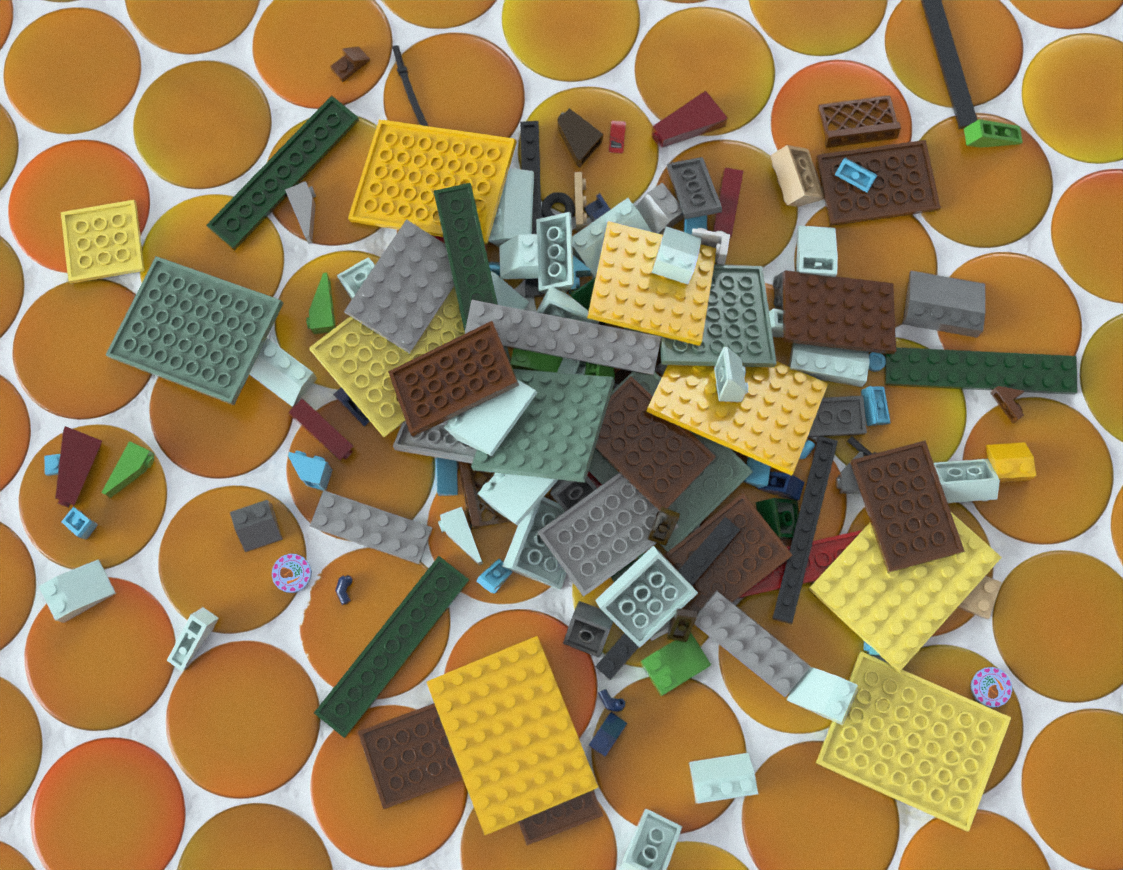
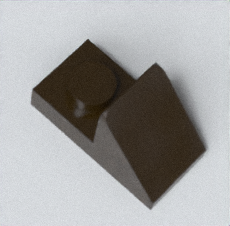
M661 507L655 516L648 540L666 546L679 520L680 513Z
M677 608L675 615L669 622L667 639L687 642L697 619V611Z

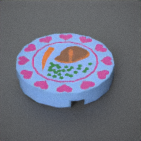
M287 554L280 557L272 568L274 584L286 593L302 591L311 580L312 570L310 564L304 557L297 554Z
M987 667L977 671L970 684L971 693L975 700L986 707H999L1005 704L1012 693V683L1008 675L995 667Z

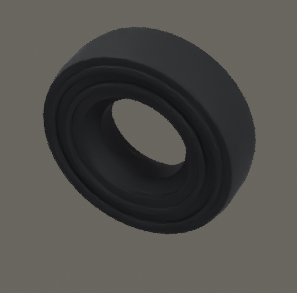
M554 192L544 199L542 203V215L544 218L555 215L551 211V207L555 203H562L565 206L564 213L570 212L571 219L573 218L575 206L573 200L567 194Z

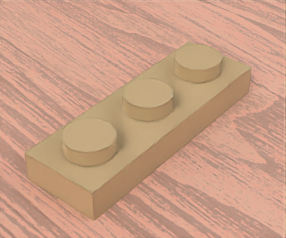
M574 172L576 231H581L583 224H587V213H583V207H586V196L582 194V190H586V179H582V172Z

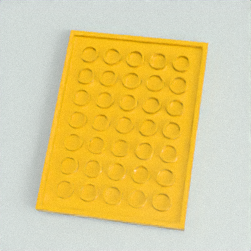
M379 119L348 219L350 222L397 230L401 228L407 219L428 234L443 237L433 191L471 183L484 244H488L517 142L513 138Z
M776 361L775 367H745L746 374L744 378L745 383H748V393L745 394L742 402H725L718 400L714 372L715 366L668 365L646 412L792 476L828 383L801 371L791 370L789 366Z
M538 636L426 681L484 835L598 788Z

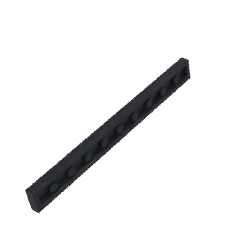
M523 121L520 122L522 170L534 172L532 234H537L536 219L542 218L539 122ZM538 278L525 279L526 298L544 297V293L539 291Z
M822 436L818 437L789 550L793 556L786 562L772 617L773 620L791 625L793 623L837 440Z
M724 517L678 572L693 586L740 532V529ZM624 633L595 667L611 680L639 647Z

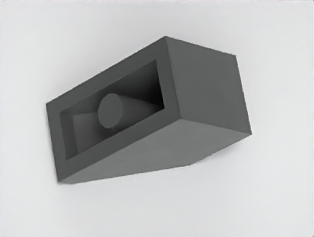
M859 452L853 459L864 457L863 452ZM851 463L836 477V489H839V494H860Z

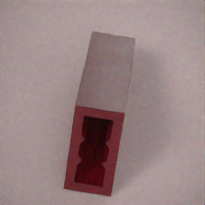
M705 90L655 124L652 128V138L657 144L659 143L662 147H666L726 126L728 117Z
M725 167L719 193L722 212L716 213L713 232L723 231L726 234H730L731 239L744 170Z
M301 399L288 412L298 424L338 460L342 458L346 460L352 454L351 448L353 445L304 399Z
M66 426L62 434L55 499L59 500L58 504L69 508L70 505L74 506L102 440Z

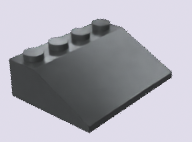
M910 271L903 325L976 338L983 332L985 321V284Z

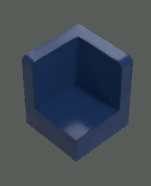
M600 193L596 195V201L584 207L592 222L611 210Z

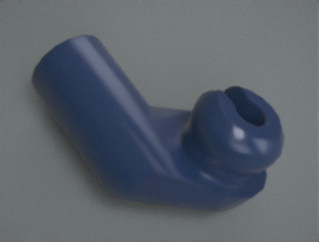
M349 575L341 576L335 589L342 605L351 602L346 591L347 587L353 582Z
M607 689L598 692L607 710L619 712L625 708V701L621 698H611Z

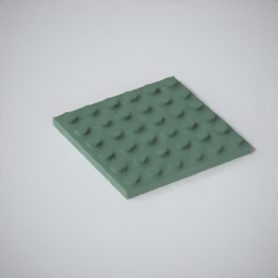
M714 264L701 345L698 346L660 336L662 365L715 366L723 347H728L742 359V366L775 367L777 363L763 267Z
M513 369L517 380L533 388L538 393L493 456L476 450L471 467L476 471L585 482L615 383L614 378Z

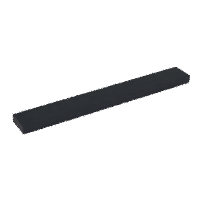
M921 0L959 129L966 128L976 122L977 117L942 0Z

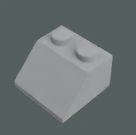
M663 183L649 191L635 206L651 232L663 234L666 226L671 228L684 218L680 204Z

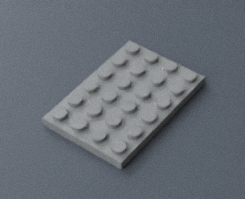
M406 219L346 307L344 313L410 354L454 287L445 244Z
M618 473L537 533L584 597L656 544V542L648 540V536L659 510L621 473Z

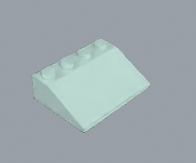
M629 198L572 236L573 254L591 270L590 276L592 279L596 277L608 221L651 232L640 212Z
M518 380L519 386L449 419L444 428L458 441L493 456L538 392Z
M495 473L490 481L482 486L478 495L494 510L518 526L558 479Z
M543 497L521 521L516 529L502 567L561 590L567 573L537 533L565 512L558 503Z
M652 546L600 595L596 602L600 609L640 648L675 615L677 608L682 609L698 592Z

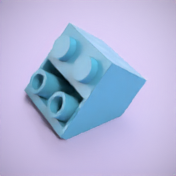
M301 451L289 452L288 457L300 479L308 487L326 491L332 473V468L328 465L329 463L319 456H314V458L307 457V454Z

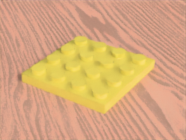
M135 200L61 212L68 281L71 284L145 271Z

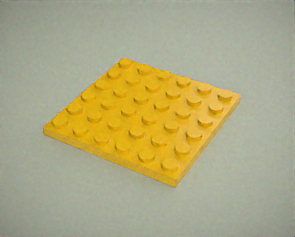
M608 221L587 318L700 346L705 326L716 248L700 244L695 269L687 285L652 273L663 237L662 234Z

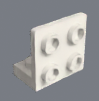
M704 228L693 229L692 235L702 238L701 245L716 248L715 262H717V265H725L730 234H726L723 231H707Z

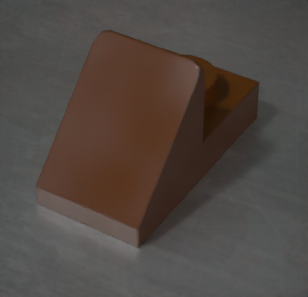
M359 46L343 48L344 56L330 66L331 70L342 82L370 61V58Z
M997 386L990 392L1012 424L1024 416L1021 406L1014 402L1024 391Z

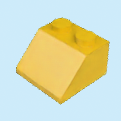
M1025 442L986 445L987 458L1000 480L999 483L1029 481L1036 477L1034 457Z

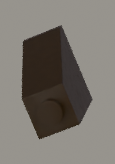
M569 108L566 112H562L557 119L558 130L576 165L580 168L603 142V133Z

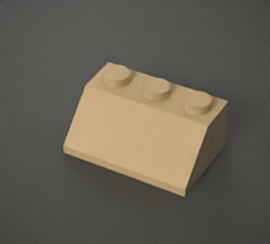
M786 145L770 155L772 167L776 171L777 181L783 192V199L788 206L799 207L824 199L823 190L808 149Z

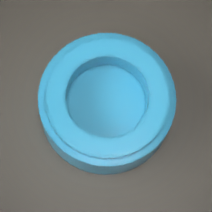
M876 352L869 354V370L873 372L882 370L886 364L884 355Z

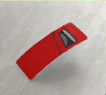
M611 121L610 153H623L626 122Z

